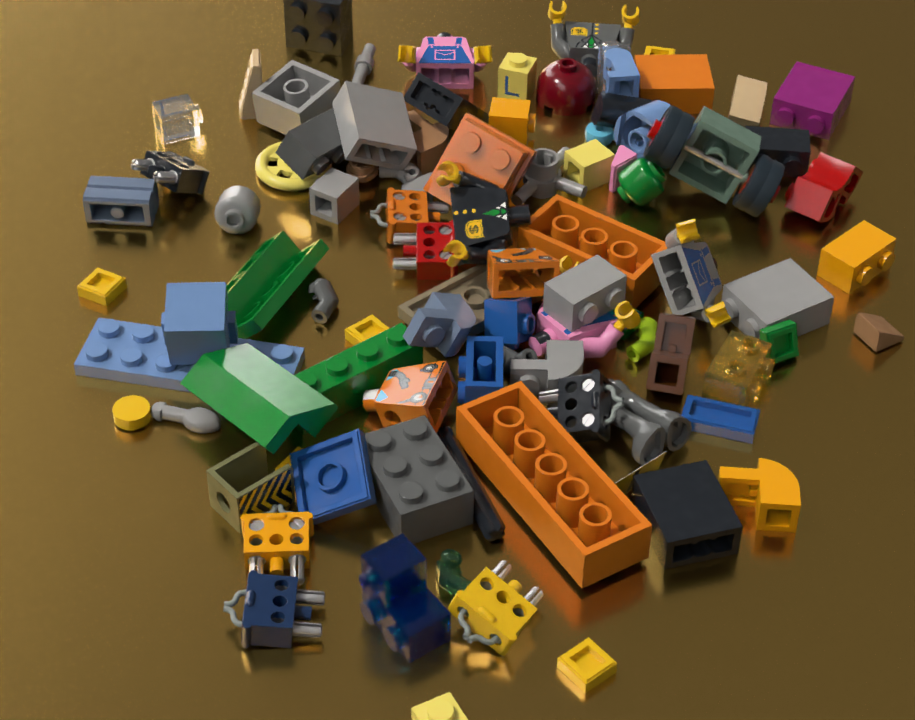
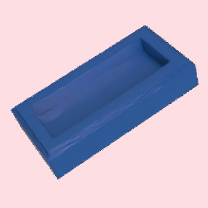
M687 395L681 415L691 422V431L752 444L759 421L760 410Z

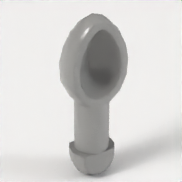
M156 402L151 407V415L155 420L162 421L164 419L183 423L192 432L212 433L221 428V419L213 411L206 408L195 407L185 409L167 405L166 402Z

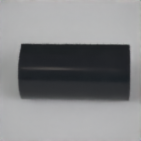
M600 92L590 118L594 125L615 128L616 121L621 115L655 100Z

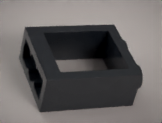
M418 72L404 96V100L453 131H456L465 113H470L489 124L488 113Z

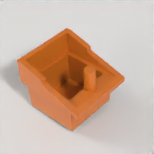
M465 113L423 190L452 206L450 188L454 187L453 183L451 182L444 187L439 186L436 182V178L440 175L448 177L445 171L438 170L437 167L445 161H451L457 165L459 171L477 176L505 189L509 201L536 156L537 151L476 116Z

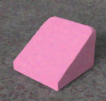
M624 145L618 147L611 164L609 191L612 193L621 186L618 180L620 171L637 160L638 154Z

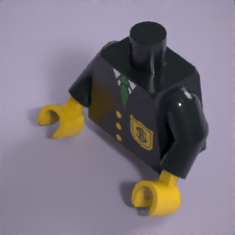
M445 161L437 167L438 170H443L448 175V177L440 175L436 178L437 184L445 187L452 182L454 187L450 188L455 240L450 241L443 249L444 252H452L454 254L446 261L449 267L457 266L460 261L465 264L487 265L488 250L506 249L513 245L512 227L531 225L529 204L509 207L505 189L477 176L459 171L457 165L451 161Z

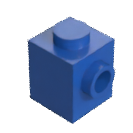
M491 297L484 300L485 336L503 337V346L511 349H518L520 343L529 340V337L534 333L536 325L535 316L532 314V297L499 299Z

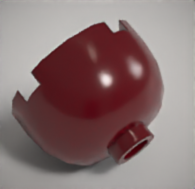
M563 58L548 64L538 76L536 102L543 110L545 105L552 108V114L575 116L587 112V106L592 104L593 107L595 105L596 79L591 70L581 62L572 58Z

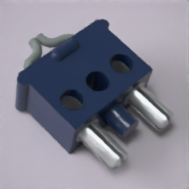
M252 570L248 573L247 588L237 591L231 601H224L223 612L230 614L234 625L242 627L241 644L244 648H249L250 645L291 648L293 636L320 638L322 636L323 627L321 623L297 622L294 620L311 621L312 606L296 604L323 606L326 597L325 592L297 589L298 577L258 574L256 570ZM241 596H245L243 619L239 621L235 610L231 607L238 603Z

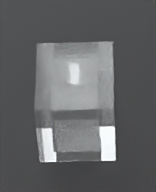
M188 94L152 102L154 127L164 145L200 136L199 123L203 122L200 106L198 104L194 105Z

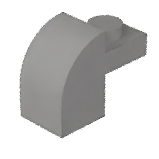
M547 340L545 360L510 359L509 385L522 381L535 396H539L541 391L558 389L559 378L583 375V341ZM558 402L547 403L546 407L558 406Z

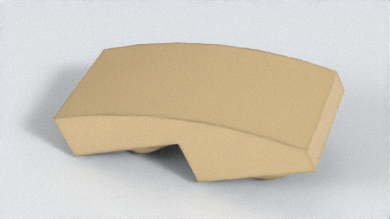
M738 75L728 119L742 126L758 127L768 83Z

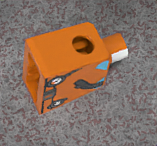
M537 248L488 250L487 285L491 297L499 299L544 296V283L559 275L560 261ZM538 269H542L541 276L538 273Z
M447 361L394 368L389 371L380 389H370L364 392L363 406L367 412L378 413L384 428L425 415L437 433L458 388Z

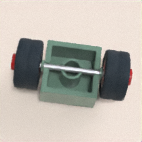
M671 105L665 111L660 121L657 119L654 121L647 134V137L650 139L644 150L643 157L664 169L670 167L669 174L725 204L737 188L732 204L754 217H758L769 202L772 203L780 191L781 186L779 184L782 180L785 166L776 160H772L765 154L757 156L762 136L706 106L702 108L695 120L692 115Z

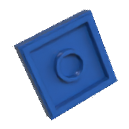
M360 429L290 453L298 512L312 513L314 525L377 503L365 433Z

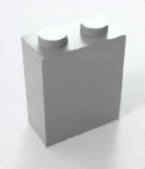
M345 81L332 102L345 160L403 171L417 151L403 93Z
M789 258L724 284L721 302H724L725 308L732 319L731 322L748 340H751L761 350L759 329L790 319L797 323V335L801 336L829 324L834 296Z

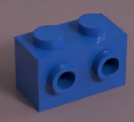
M467 336L466 356H459L458 378H466V380L458 381V403H467L503 388V337Z

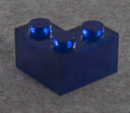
M403 533L361 555L359 582L362 587V602L360 603V609L366 621L371 625L375 623L382 631L388 646L393 651H399L411 663L451 640V613L427 588V559Z

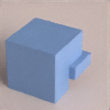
M226 282L167 283L165 312H162L161 327L170 365L196 364L205 353L228 348L230 344H238L236 312L228 311Z

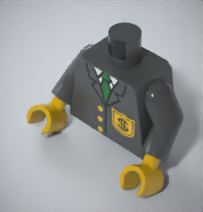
M562 1L561 11L559 12L552 8L553 2H550L548 17L553 21V24L550 25L551 48L560 60L572 58L587 66L593 76L596 77L597 75H603L604 53L607 50L622 48L631 53L635 34L633 26L637 25L640 21L638 6L633 16H627V5L623 6L622 21L624 27L621 28V25L571 21H565V24H563L562 20L567 9L566 2Z

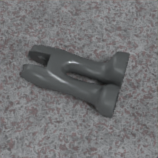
M608 379L611 382V386L616 389L617 396L624 398V407L617 410L616 418L611 424L626 431L633 438L632 456L637 463L643 466L662 454L664 446L674 452L685 445L692 430L691 422L678 412L661 409L641 398L621 380ZM611 397V410H612L613 406L618 403V402L614 401V400L612 399V397Z

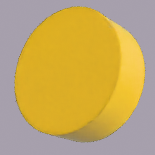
M137 395L125 396L117 400L113 405L114 422L123 430L141 429L151 420L150 404L144 397Z

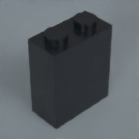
M707 460L633 475L631 502L652 524L650 543L664 570L739 553L743 526Z

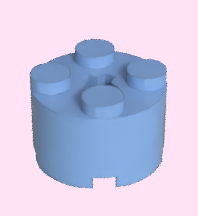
M655 100L621 115L617 119L614 129L616 146L624 145L638 154L637 159L644 158V150L650 139L647 137V134L656 119L660 121L665 111L671 105L661 100Z

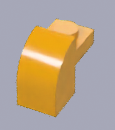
M764 458L758 459L757 469L720 466L718 482L732 506L755 507L756 530L796 533L801 509L800 486L797 478L788 468L778 462Z

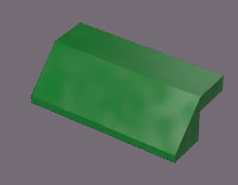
M281 231L263 242L226 284L228 311L236 312L238 338L247 339L267 325L330 249L322 239L300 250L288 235Z
M249 343L203 354L180 382L187 390L273 455L297 425L315 438L338 409L335 403Z

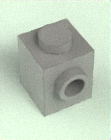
M330 168L309 187L310 214L338 225L359 205V178Z

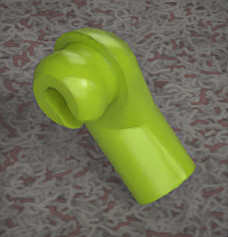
M651 317L640 319L639 325L634 328L639 330L636 333L639 340L626 348V354L633 362H638L654 350L658 323Z

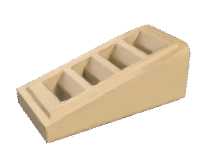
M252 49L239 98L240 119H256L252 92L263 84L261 53L259 49Z

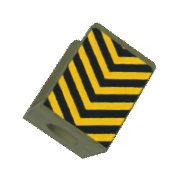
M257 442L206 470L210 506L240 534H242L240 519L242 515L270 511L274 504H282L283 508L295 501L293 467L286 464L268 475L266 449ZM226 501H228L230 508L226 505Z

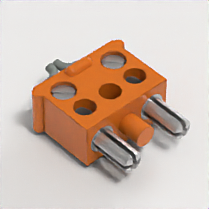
M390 187L387 189L386 203L379 204L376 210H370V218L376 219L378 225L386 228V242L393 244L394 233H417V223L440 222V214H447L449 212V204L427 201L426 191L395 190ZM382 208H385L386 223L382 222L381 217L377 215L381 212Z

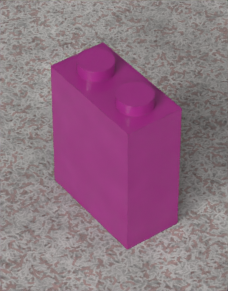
M797 61L773 98L770 124L788 129L809 130V135L829 140L851 102L855 76Z

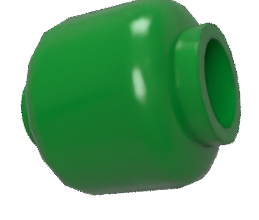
M638 158L620 171L618 180L621 186L617 188V191L627 204L633 202L638 206H645L665 191L664 182L667 180V176L657 164L645 158Z

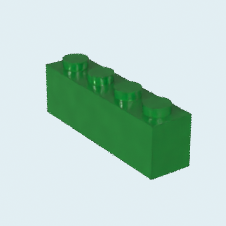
M399 323L295 374L297 378L338 406V409L327 423L362 406L364 392L370 389H380L389 371L392 369L423 364V347L408 345L403 338L407 329L403 323ZM298 425L295 427L302 435L308 433Z

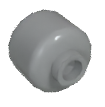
M240 185L229 187L223 191L215 207L214 215L217 224L221 229L230 234L239 235L247 233L254 227L261 209L260 200L256 193L248 187Z

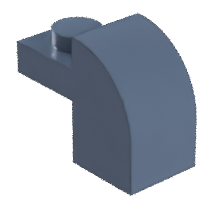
M432 292L424 308H418L403 338L409 346L436 347L444 357H452L461 349L476 322V317L473 310L460 294Z

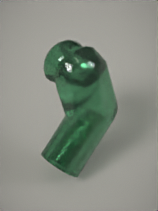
M446 549L441 553L440 560L436 561L435 569L439 586L443 590L455 595L458 590L464 591L472 581L462 576L460 567L463 560L462 555L458 551Z

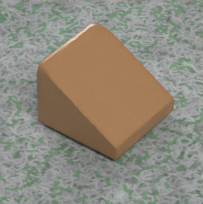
M858 313L856 315L853 332L875 352L904 340V336L882 316L867 313Z

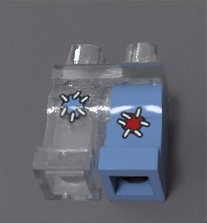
M618 41L601 43L598 53L597 98L600 92L639 98L640 73L631 55L630 45H620Z

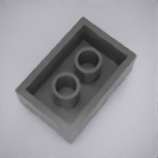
M425 415L365 434L377 502L376 506L401 548L473 524L474 490Z

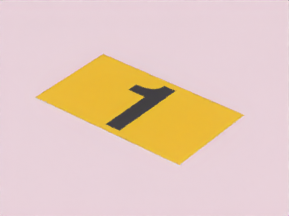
M666 451L616 482L617 487L624 494L632 490L633 475L658 470Z

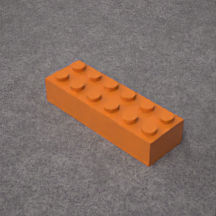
M522 381L456 407V438L461 447L581 588L587 587L649 558L652 524Z

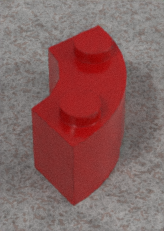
M820 152L818 158L811 162L808 172L803 176H798L795 183L788 187L785 194L786 203L784 207L819 222H826L835 216V209L838 203L845 205L863 171L854 165Z

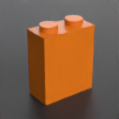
M707 54L634 56V62L640 73L639 98L661 100L688 114H699L704 106L712 110L715 87Z

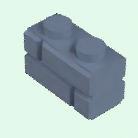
M90 176L83 195L86 222L152 227L159 207L157 183L154 179Z

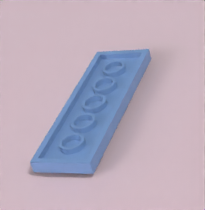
M98 317L74 363L75 375L190 392L180 382L195 364L170 365L167 346L165 345L162 327ZM238 338V344H230V347L249 343L293 375L300 372L305 360V350L303 347Z

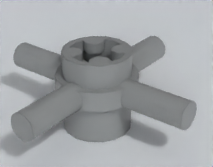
M562 147L557 153L547 148L534 149L537 151V154L523 176L524 185L511 197V201L514 205L518 206L522 205L530 196L539 199L550 198L556 194L557 189L579 198H584L587 193V186L561 177L560 167L564 164V153L569 148Z

